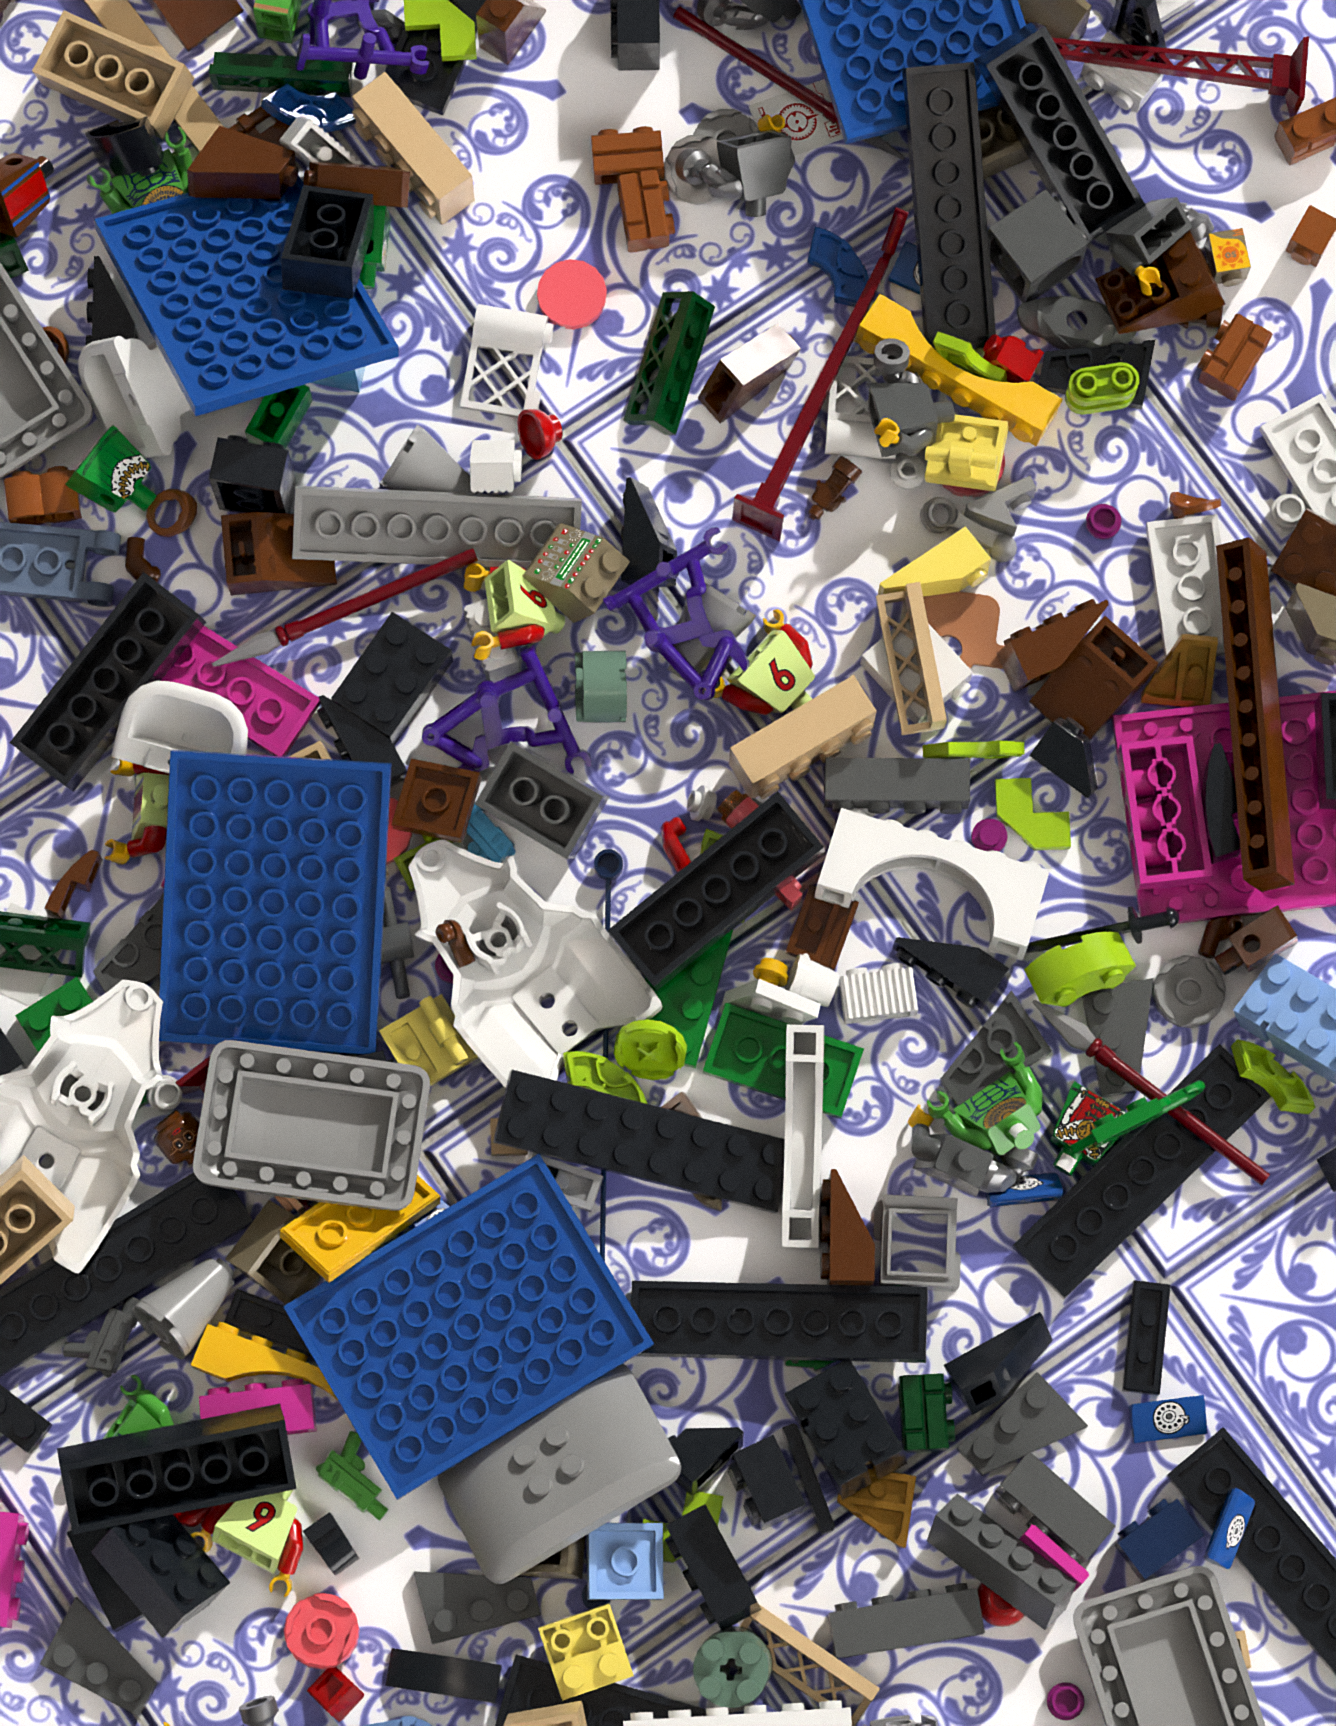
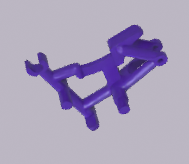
M314 0L308 6V34L302 33L295 69L303 71L306 60L356 63L353 73L354 77L363 80L367 77L370 64L409 66L412 73L423 75L427 73L429 61H420L425 59L427 47L423 45L411 47L410 52L395 51L387 31L383 27H378L371 13L369 3L379 2L380 0H344L338 2ZM357 16L364 32L360 49L330 47L328 22L334 19ZM375 43H377L379 50H374Z
M717 527L706 531L703 542L668 563H659L656 570L615 595H608L603 598L609 611L615 613L622 610V606L629 603L646 632L644 635L646 646L653 652H659L692 688L694 695L701 700H710L715 696V687L730 656L739 664L744 672L749 667V660L733 632L726 629L714 632L703 607L702 595L706 592L707 588L699 560L711 553L723 555L730 549L727 543L718 548L712 546V537L721 532ZM687 568L692 587L686 593V600L692 621L666 628L659 627L641 595L667 579H676L679 572ZM698 638L703 647L716 648L703 676L697 672L674 644Z
M533 644L520 648V656L522 661L525 662L527 669L495 683L488 679L482 681L475 688L474 694L435 722L426 724L422 730L423 742L428 746H435L461 762L462 764L458 767L461 769L480 772L488 768V750L508 744L510 741L527 742L531 747L561 743L567 755L564 759L565 769L571 774H574L571 761L575 757L583 758L586 766H591L590 754L584 749H579L562 711L561 703L555 696ZM534 682L546 708L548 719L552 722L555 730L535 733L533 728L529 726L502 729L498 705L500 696ZM481 709L484 734L475 737L472 749L446 734Z

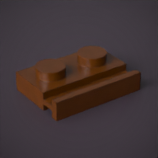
M810 884L785 954L796 958L798 954L803 955L807 953L810 960L835 971L859 902L851 901L849 908H846L836 903L832 904L814 898L816 886Z

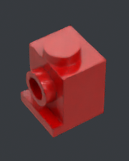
M993 334L984 345L983 351L985 354L983 358L991 364L1006 370L1008 382L1021 383L1030 381L1044 352L1040 349L1028 350L1025 348L1026 343L1015 336L999 337L997 334Z

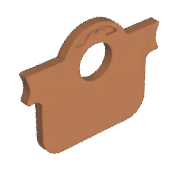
M961 591L923 597L928 624L941 638L948 636L959 641L962 647L960 658L970 669L973 665L1003 669L996 654L1004 647L996 642L1000 607L993 597Z

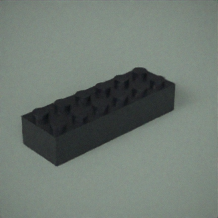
M1032 21L974 59L976 66L1047 191L1052 197L1057 196L1063 202L1067 210L1066 215L1073 225L1077 223L1085 231L1088 237L1087 243H1090L1145 206L1045 25Z
M143 572L9 743L74 792L115 740L121 712L128 697L142 685L161 681L206 624V621Z
M777 791L608 929V932L657 992L825 854V848Z
M280 1403L57 1448L73 1535L297 1489L286 1424Z

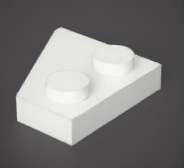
M761 979L725 991L722 1002L723 1006H725V1003L761 1015L780 1019L792 1025H802L806 1021L818 1018L821 1005Z

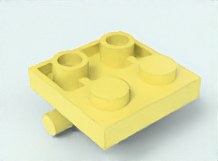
M955 414L954 422L939 423L936 442L931 446H927L925 450V460H928L924 476L925 481L928 483L996 492L1009 429L1008 421Z
M442 994L434 999L432 996L424 998L419 1002L420 1007L379 1030L396 1062L421 1067L430 1078V1086L479 1058L454 1028L455 1015Z
M609 1603L538 1627L562 1701L634 1676Z

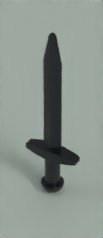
M1128 907V921L1033 941L1028 944L1026 953L1050 950L1059 944L1061 947L1082 942V935L1096 932H1119L1120 935L1131 932L1135 942L1141 944V931L1169 925L1170 929H1172L1179 922V914L1175 909L1166 907L1165 912L1138 917L1135 909Z

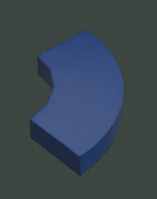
M287 83L265 97L261 103V107L267 113L289 126L298 116L312 119L313 123L318 124V127L322 128L324 132L342 130L356 123V119L352 114L353 109L336 92L326 96H310L297 91Z
M815 226L807 263L820 268L830 278L834 288V303L855 307L869 280L867 270L848 242L833 232Z

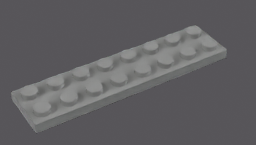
M295 486L292 559L433 565L473 548L478 558V561L475 563L483 567H499L505 561L510 560L516 565L527 569L558 524L563 523L580 529L582 500L581 498Z

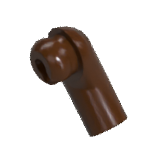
M128 537L125 559L126 571L136 581L144 572L158 583L161 577L160 569L157 566H151L144 558L145 539Z
M1234 915L1209 921L1206 924L1197 953L1205 958L1213 959L1219 942L1228 939L1230 935L1245 926L1243 919L1240 916Z
M452 919L445 920L443 924H439L436 927L435 933L438 940L442 943L448 942L459 968L476 961L465 934L457 921Z

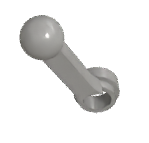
M935 497L923 505L920 513L921 522L930 532L943 533L949 529L958 532L966 526L978 543L989 550L994 560L1007 562L1015 556L1017 545L1011 536L1007 534L997 535L965 517L949 499ZM935 505H942L947 509L949 517L945 524H940L933 519L932 510Z

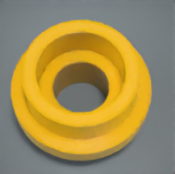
M773 958L761 959L760 963L753 970V975L756 979H761L778 987L787 985L789 980L787 974L788 967L783 962Z

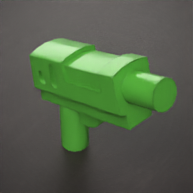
M350 1431L341 1454L339 1455L334 1450H331L326 1461L316 1466V1471L320 1479L335 1491H340L348 1497L362 1513L368 1511L380 1521L389 1509L376 1499L382 1492V1489L361 1473L366 1466L364 1461L356 1454L362 1440L358 1433Z

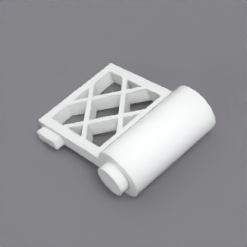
M478 304L474 318L472 342L460 408L518 418L523 410L539 409L541 392L535 391L544 344H551L554 324L548 323V316ZM478 348L494 350L500 361L483 372L476 362ZM500 351L510 354L504 358ZM519 354L533 357L531 370L519 378L508 364L510 360ZM504 365L515 381L498 392L487 376ZM476 368L480 375L473 379ZM529 378L528 387L526 389L522 382ZM484 379L494 395L483 403L469 401L471 387ZM516 386H519L526 396L524 409L508 407L502 396ZM498 399L502 406L492 405V403Z
M845 357L841 367L854 368L861 376L849 385L838 374L829 393L825 454L896 459V455L881 457L868 411V400L864 403L853 391L865 381L869 385L870 383H877L872 375L879 371L874 364V358ZM837 385L842 389L838 394ZM846 395L858 406L850 414L835 412L836 403Z

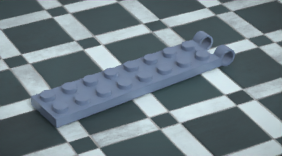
M0 522V595L85 602L86 604L98 607L112 606L114 586L103 582H85L84 573L87 551L105 556L118 555L121 535L105 530L94 531ZM74 562L75 567L72 570L66 569V564Z

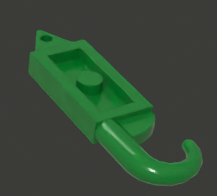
M1198 1080L1159 1100L1155 1098L1147 1102L1145 1097L1140 1098L1125 1107L1128 1111L1127 1113L1117 1118H1114L1111 1113L1093 1122L1095 1129L1091 1130L1088 1136L1070 1146L1073 1153L1076 1154L1092 1146L1096 1149L1160 1117L1162 1114L1199 1095L1205 1089V1083Z

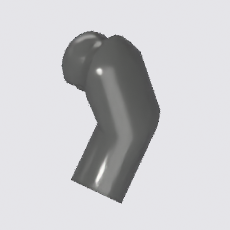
M386 9L371 10L378 27L385 28L391 42L397 44L405 22ZM357 19V24L359 28L362 29Z

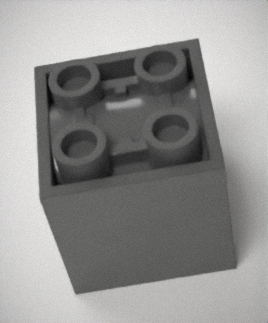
M1047 189L990 226L988 230L990 261L1022 303L1037 299L1081 269L1088 246V237L1083 228L1077 223L1073 225L1066 215L1067 210L1063 202L1057 196L1052 197Z

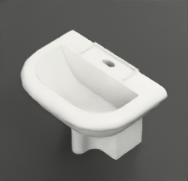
M122 336L93 341L84 346L78 358V373L85 393L104 433L114 425L145 459L169 455L172 452V444L177 441L181 434L180 416L191 410V407L156 342L154 341L146 346L139 339H124Z
M154 681L140 686L128 697L121 712L111 756L169 774L171 750L246 754L248 728L243 714L230 700L218 694L180 683Z

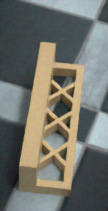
M921 583L906 584L904 591L876 595L875 599L901 735L944 729L947 718ZM905 601L907 615L900 624L887 616L885 604ZM908 620H909V624H910V629H911V631H909L908 629H906V628L904 627V626L906 625V623L908 622ZM889 625L896 629L892 636ZM900 632L913 640L914 649L907 658L903 657L893 648V641ZM914 655H916L917 665L911 662ZM896 659L903 663L899 670L897 669ZM906 667L920 676L921 682L913 693L900 684L899 676ZM921 689L924 700L917 696ZM902 693L909 697L905 705ZM913 701L926 709L928 722L908 725L906 710Z
M761 1605L762 1610L743 1620L739 1627L748 1628L751 1622L754 1621L766 1629L767 1647L772 1656V1671L817 1703L829 1701L821 1694L831 1693L832 1700L837 1701L836 1692L852 1689L864 1699L851 1716L852 1726L856 1725L880 1690L879 1687ZM771 1634L783 1642L773 1644ZM790 1646L796 1650L799 1667L783 1669L777 1665L774 1648ZM802 1655L814 1664L804 1666ZM820 1667L828 1673L830 1688L814 1691L807 1686L805 1670ZM800 1671L802 1681L790 1673ZM833 1677L845 1686L835 1687Z

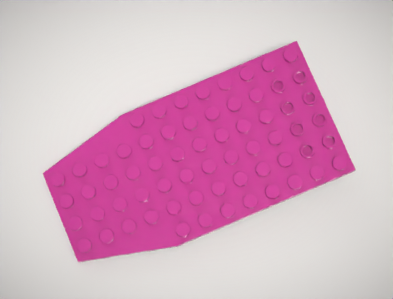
M1336 691L1279 697L1295 885L1260 892L1243 880L1241 852L1237 857L1211 864L1201 792L1209 753L1212 747L1218 743L1222 744L1235 781L1229 703L1113 715L1112 725L1139 917L1165 912L1166 907H1170L1178 912V924L1234 915L1240 917L1260 915L1277 905L1282 912L1336 906V809H1319L1314 703L1321 693H1336ZM1235 819L1233 821L1239 835L1238 819Z

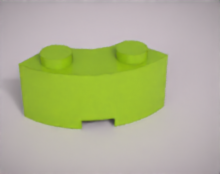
M1096 932L1082 935L1081 943L1063 950L1059 944L1031 962L1024 971L1040 1003L1067 1007L1076 999L1089 992L1100 989H1114L1120 985L1136 965L1119 932Z

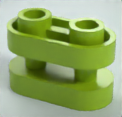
M1124 362L1078 369L1070 377L1065 393V402L1071 411L1080 415L1126 408L1135 397L1139 385V374L1132 365Z

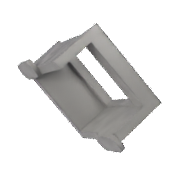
M884 1194L883 1199L876 1202L874 1206L873 1235L875 1239L881 1241L879 1286L928 1287V1290L951 1292L958 1290L961 1266L960 1254L956 1252L958 1198ZM892 1213L947 1216L945 1273L890 1271Z

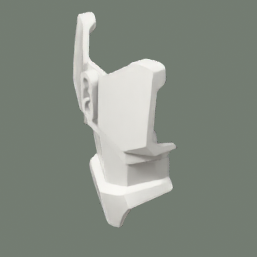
M443 839L425 845L416 853L408 867L414 883L421 918V929L415 935L426 943L435 945L454 975L451 1008L455 1014L454 1028L505 1088L509 1072L512 1069L558 1081L563 1065L562 1054L572 1050L591 1033L613 1027H623L633 1021L650 1020L661 1011L662 1003L612 939L594 912H583L575 906L544 902L518 876V869L513 856L508 858L505 863H498L470 853ZM452 919L460 924L476 959L475 962L459 968L448 942L442 943L438 940L435 933L436 927L439 924H443L445 920ZM552 997L555 1000L554 1005L551 1008H543L541 1003L544 998ZM568 1022V1024L577 1026L576 1034L566 1036L563 1025Z
M122 980L107 993L77 1012L66 1016H52L50 1023L51 1036L29 1067L0 1076V1175L24 1155L75 1206L73 1221L48 1242L54 1261L75 1274L81 1273L88 1264L140 1179V1172L137 1166L140 1152L131 1125L146 1090L153 1088L163 1079L159 1062V1030L163 1001L148 985L137 981ZM50 1155L53 1158L54 1163L50 1168L44 1169L40 1166L39 1160L42 1156Z

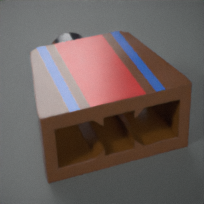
M11 153L0 159V233L17 238L50 202V194L45 179L54 172V168L46 157L39 156L35 159Z
M1277 905L1230 935L1228 941L1231 947L1215 956L1214 959L1225 976L1242 965L1247 972H1251L1269 961L1275 953L1279 955L1297 944V934ZM1249 941H1256L1259 943L1260 948L1250 953L1244 949V945Z

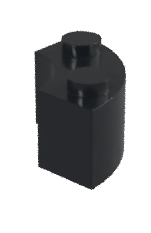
M147 116L129 122L115 120L85 132L99 166L109 171L111 178L139 172L141 177L156 172L159 169V165L163 162V150Z

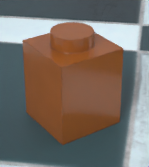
M1309 205L1294 231L1285 252L1291 254L1292 259L1302 265L1310 264L1317 267L1336 233V218Z

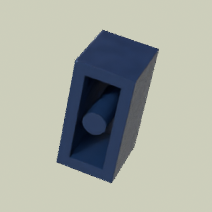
M1164 1498L1147 1511L1151 1518L1139 1526L1136 1521H1133L1117 1533L1122 1540L1114 1546L1140 1581L1147 1579L1204 1536V1533L1178 1499L1169 1504Z

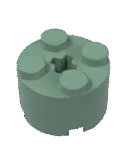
M626 651L575 652L576 722H626Z
M731 1626L723 1631L718 1630L709 1636L697 1651L693 1664L694 1679L700 1694L712 1703L728 1708L741 1707L754 1701L767 1685L772 1673V1656L767 1645L755 1632L739 1626ZM731 1658L735 1659L736 1666L742 1667L735 1675H731L730 1669L724 1667Z

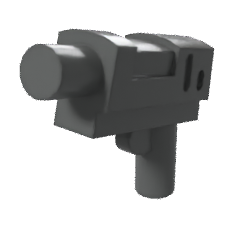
M130 1296L126 1299L122 1311L114 1308L109 1309L100 1332L91 1331L86 1337L85 1343L65 1342L63 1348L64 1357L88 1358L85 1365L87 1368L99 1370L105 1377H111L112 1373L117 1372L125 1353L124 1347L132 1328H135L138 1320L132 1308L139 1299Z

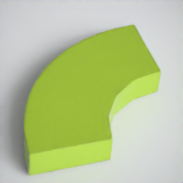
M939 331L937 332L933 344L936 351L943 358L975 376L998 382H1008L1006 370L982 358L973 349L971 343Z
M1015 741L943 742L922 745L923 758L1001 759L1025 755L1024 742Z
M1237 1039L1231 1045L1240 1077L1253 1080L1263 1087L1274 1099L1279 1111L1310 1114L1316 1108L1309 1090L1294 1071L1289 1073L1281 1064L1274 1060L1275 1054L1257 1044Z
M579 1051L564 1052L562 1054L568 1084L647 1104L646 1098L634 1078L618 1065L609 1061L608 1058L594 1053Z

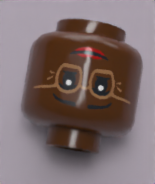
M175 1110L154 1127L157 1131L154 1136V1143L170 1163L180 1164L186 1161L188 1165H191L194 1160L199 1121L191 1112L180 1113L178 1110Z

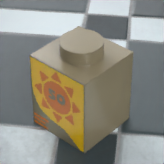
M1243 228L1208 233L1204 248L1208 265L1216 283H1222L1225 287L1242 283L1243 280L1247 279L1251 269Z

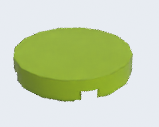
M645 1019L633 1021L620 1029L616 1034L613 1054L617 1064L623 1069L625 1066L632 1070V1075L642 1079L659 1080L673 1076L676 1070L684 1066L687 1044L683 1035L674 1027L661 1021Z

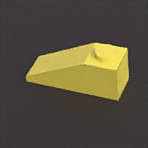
M965 526L879 584L878 595L904 591L906 584L915 582L921 583L923 597L959 592L969 585L975 587L987 578L991 558Z

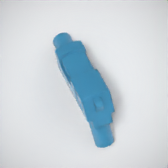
M474 803L466 834L473 840V842L468 844L469 852L498 863H502L508 856L515 855V844L499 826L496 827L484 813V809Z

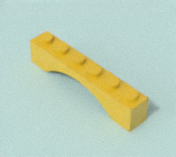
M879 294L858 327L854 342L858 343L864 351L874 354L875 346L884 339L893 338L903 341L910 350L906 371L917 372L924 384L928 385L930 389L941 391L951 397L957 405L968 407L979 413L983 418L1008 421V431L1012 432L1013 436L1022 442H1029L1037 446L1062 403V398L1034 382H998L975 376L956 367L943 358L926 341L909 310Z
M219 1321L217 1327L207 1324L191 1362V1366L195 1370L226 1382L258 1375H279L303 1379V1381L325 1390L338 1400L320 1368L306 1363L308 1356L287 1348L285 1354L273 1350V1342L253 1335L251 1340L238 1336V1328Z

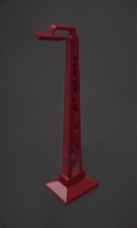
M1309 36L1303 37L1291 56L1274 54L1272 58L1052 38L1064 60L1268 90L1270 95L1285 96L1289 117L1297 114L1305 98ZM1116 54H1119L1122 58H1120V57H1114V56H1115ZM1132 55L1142 57L1139 60H1136ZM1155 57L1159 63L1149 62V60ZM1169 59L1182 61H1180L1176 65H1173ZM1194 61L1201 69L1186 66ZM1210 63L1224 64L1225 66L1216 71ZM1235 66H1238L1244 75L1229 72ZM1252 67L1269 69V78L1259 77Z
M897 207L895 208L881 248L884 253L879 258L766 482L761 483L755 497L740 494L734 497L733 521L780 542L784 514L777 507L780 503L781 492L854 341L858 327L864 319L884 278L889 262L895 254L909 212Z

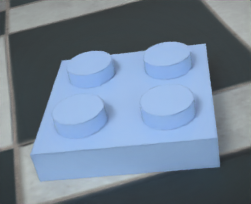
M605 1523L586 1535L587 1600L664 1599L663 1523Z

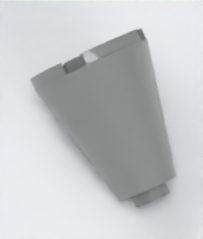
M418 424L379 483L389 490L473 493L470 486V475Z
M706 583L707 589L702 595V602L713 631L730 630L737 638L752 623L756 615L739 606L740 604ZM687 600L678 624L692 621L688 611ZM698 638L674 644L699 674L707 667L716 649L703 647ZM669 665V667H668L667 670H669L670 672L674 673L675 675H677L678 677H680L681 679H683V678L674 670V668H673L671 665Z
M208 1258L139 1300L132 1308V1311L148 1334L153 1331L161 1339L158 1344L163 1349L179 1359H184L192 1352L204 1333L207 1324L211 1322L233 1287L234 1281L232 1276L234 1272L222 1259L218 1258L215 1261Z

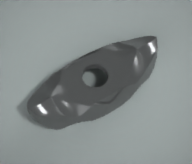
M1072 296L1046 297L1022 303L1017 309L1018 321L1028 334L1041 337L1060 350L1088 347L1089 349L1102 348L1119 343L1127 345L1137 333L1135 331L1119 334L1107 306L1089 299ZM1075 311L1083 313L1086 316L1087 325L1081 330L1070 328L1067 324V316Z

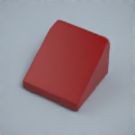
M337 1667L326 1669L306 1690L339 1722L365 1696Z

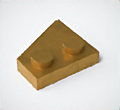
M1181 634L1141 692V703L1182 707L1210 705L1218 637Z
M867 1468L872 1484L842 1500L838 1493L837 1503L898 1547L906 1548L916 1476L891 1472L878 1480L874 1469Z

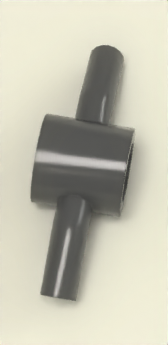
M385 887L381 964L390 962L396 998L405 999L410 997V990L404 959L414 958L413 945L408 922L397 924L390 887Z

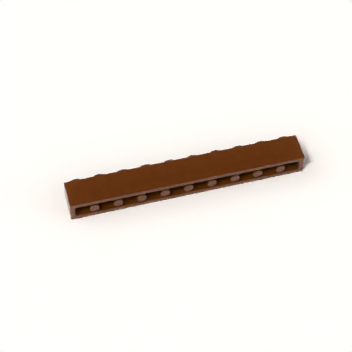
M1247 537L1217 545L1216 552L1243 880L1260 892L1295 885L1267 553L1252 539Z

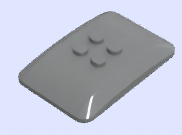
M0 263L1 480L84 428L91 421L93 408Z
M224 1040L213 1048L210 1055L194 1153L193 1172L201 1183L209 1186L391 1211L402 1210L412 1202L415 1193L430 1091V1078L425 1070L415 1065Z
M622 1364L440 1474L437 1479L483 1574L489 1581L495 1584H503L671 1485L680 1475L681 1463L635 1376L626 1365Z
M1193 1566L1091 1598L1080 1603L1074 1610V1627L1106 1726H1266L1217 1578L1207 1567Z

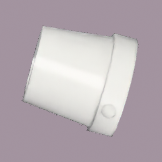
M807 953L803 955L798 954L790 970L785 990L821 1004L820 1006L828 1007L837 987L839 973L810 960Z

